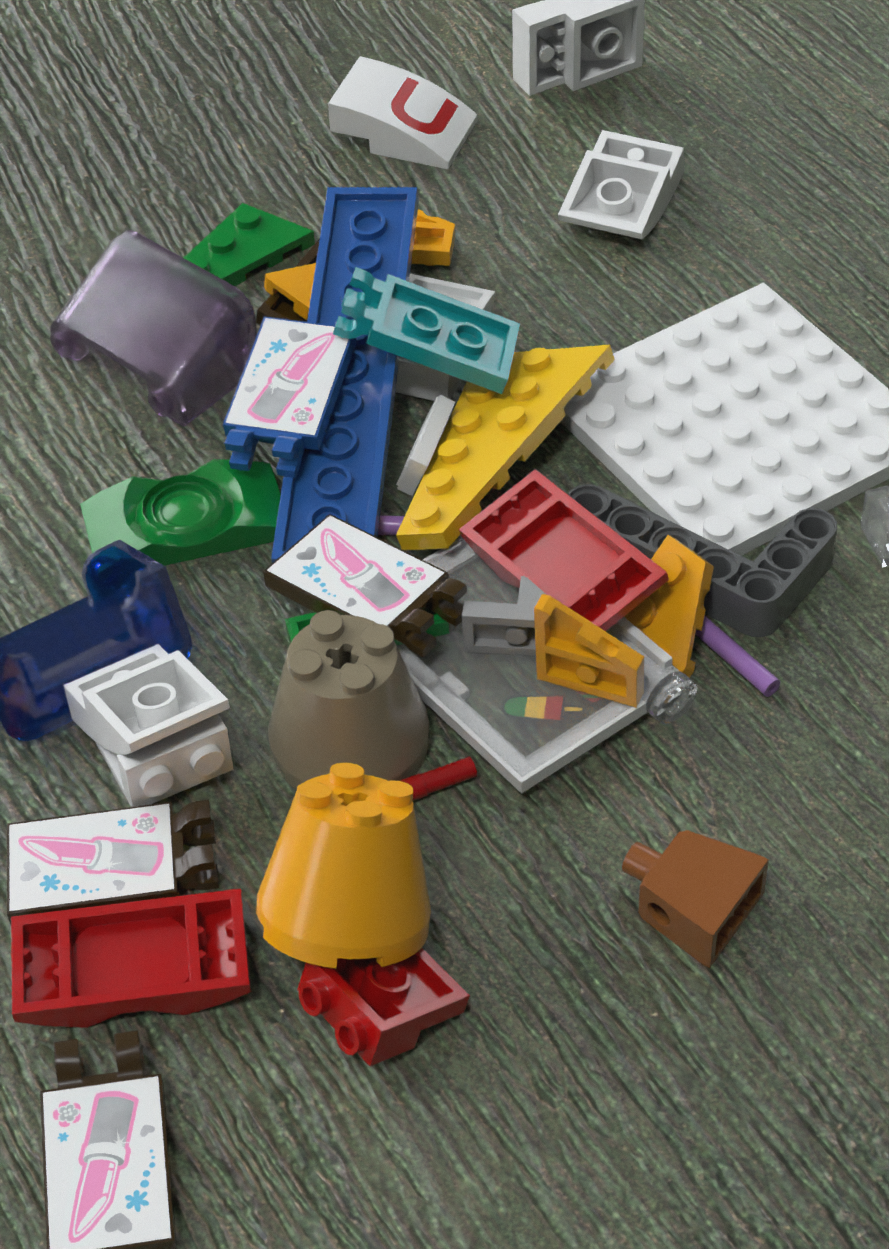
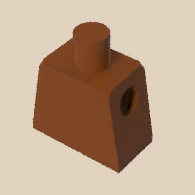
M685 830L678 832L662 854L638 841L635 842L624 858L622 871L641 881L638 909L641 918L701 964L711 968L765 893L769 859Z

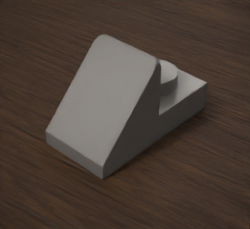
M521 576L517 604L464 601L462 612L464 652L536 657L534 607L541 595L545 593L530 579Z

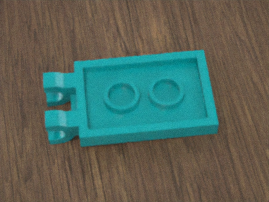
M355 267L350 285L361 289L363 292H356L347 288L341 305V313L353 317L354 320L338 316L333 335L346 339L368 335L366 342L368 345L502 394L509 378L520 323L390 274L387 275L384 282L374 278L366 270Z

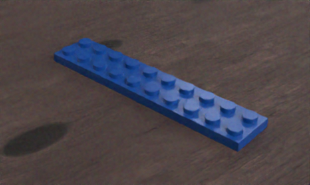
M417 187L327 188L307 322L335 325L338 316L354 320L353 317L341 313V305L347 288L356 292H363L361 289L350 285L355 267L366 270L374 278L384 282L388 274L409 282L419 204ZM368 335L357 337V343L320 449L305 448L297 477H283L271 556L272 563L329 514L378 537L400 356L366 344Z

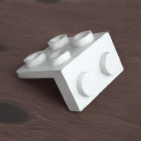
M219 714L125 755L113 753L96 742L131 807L153 804L234 770L228 730Z

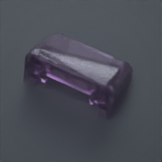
M126 230L110 242L50 326V342L60 356L74 361H79L87 356L89 346L143 377L147 382L148 402L152 409L158 415L168 417L185 427L238 386L257 336V327L253 306L238 288L132 230Z

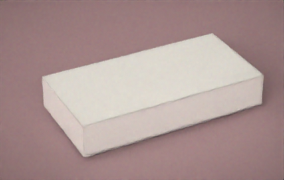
M443 395L436 397L397 481L398 490L413 496L430 463L455 401Z

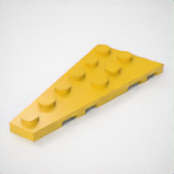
M598 345L560 349L535 348L529 351L514 352L509 378L502 394L467 381L396 534L401 549L449 548L460 536L459 529L482 511L479 502L492 488L500 490L510 479L508 469L515 461L525 462L566 416L563 407L574 395L583 396L592 386L590 377L598 368L606 370L615 359L611 346Z

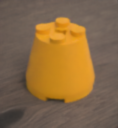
M343 762L333 764L330 767L329 774L311 778L297 786V791L257 893L256 914L264 927L263 938L271 946L297 960L329 968L337 967L338 958H377L376 961L383 967L403 961L422 948L428 938L431 906L411 785L402 781H388L379 777L365 775V770L361 766Z

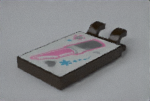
M331 514L327 515L263 571L266 587L316 613L330 610L340 615L364 617L378 624H384L393 631L395 640L403 643L409 650L423 658L437 645L436 638L425 632L434 624V615L426 612V609L437 613L443 620L456 627L462 622L464 604L459 603L458 600L467 593V584L456 579H449L448 572Z
M201 800L189 803L177 814L174 813L172 802L7 823V916L10 925L11 917L175 897L180 896V890L219 889L218 868L214 861L212 845L216 844L214 820H211L210 801ZM184 844L201 845L193 847L184 853Z
M138 1030L114 1034L118 1072L85 1076V1063L83 1057H80L78 1039L54 1042L58 1088L40 1091L47 1249H177L164 1084L161 1074L145 1076L143 1049H140Z

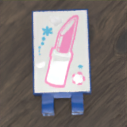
M264 316L223 422L226 436L225 449L233 451L229 461L231 469L249 471L258 442L274 444L272 448L273 457H280L276 467L277 475L297 477L304 449H320L352 358L357 338L346 339L333 335L335 325Z

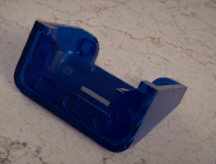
M116 540L97 549L86 559L82 569V578L88 594L87 597L0 638V727L4 732L18 741H30L73 721L63 685L157 644L168 654L179 650L188 659L192 649L191 634L168 571L164 565L124 541Z

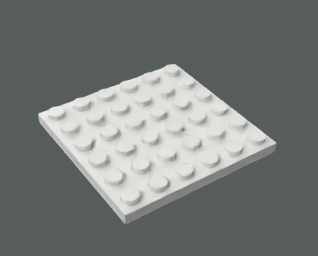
M761 283L613 353L615 359L606 370L598 368L590 377L592 383L590 389L583 396L574 395L563 407L566 416L560 421L651 512L741 556L773 540L799 511L807 508H819L828 511L889 479V389L765 283Z

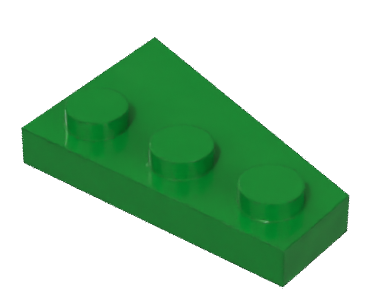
M242 203L164 275L166 289L199 303H204L246 281V273L263 264L271 268L283 262L284 253L296 247L304 251L315 245L314 231Z

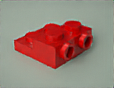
M423 948L403 961L383 967L376 961L377 958H338L336 968L305 963L297 988L300 1003L309 1015L317 1016L321 1014L335 1029L336 1041L345 1054H358L370 1067L415 1048L421 1030L464 1013L470 997Z

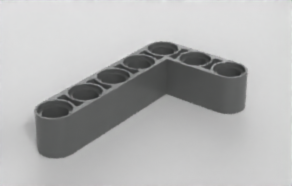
M583 484L576 486L568 493L570 497L650 559L666 536L670 535L712 564L714 569L710 590L704 598L705 614L751 637H765L774 633L826 574L833 563L837 521L832 514L819 508H807L796 513L758 557L751 561L600 486Z

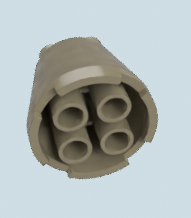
M326 610L315 614L311 618L310 624L303 628L290 643L269 720L268 738L270 751L276 764L285 774V781L296 790L299 784L311 778L329 774L330 767L336 763L357 764L365 770V775L379 777L388 781H399L413 776L422 766L429 748L428 714L394 642L393 631L388 626L378 624L364 617L340 615L335 611Z

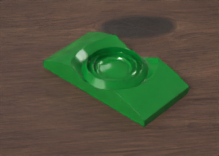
M212 459L187 475L173 476L165 480L132 476L80 504L98 580L274 542L281 494L271 464L253 461L250 470L244 471L231 469L230 459Z

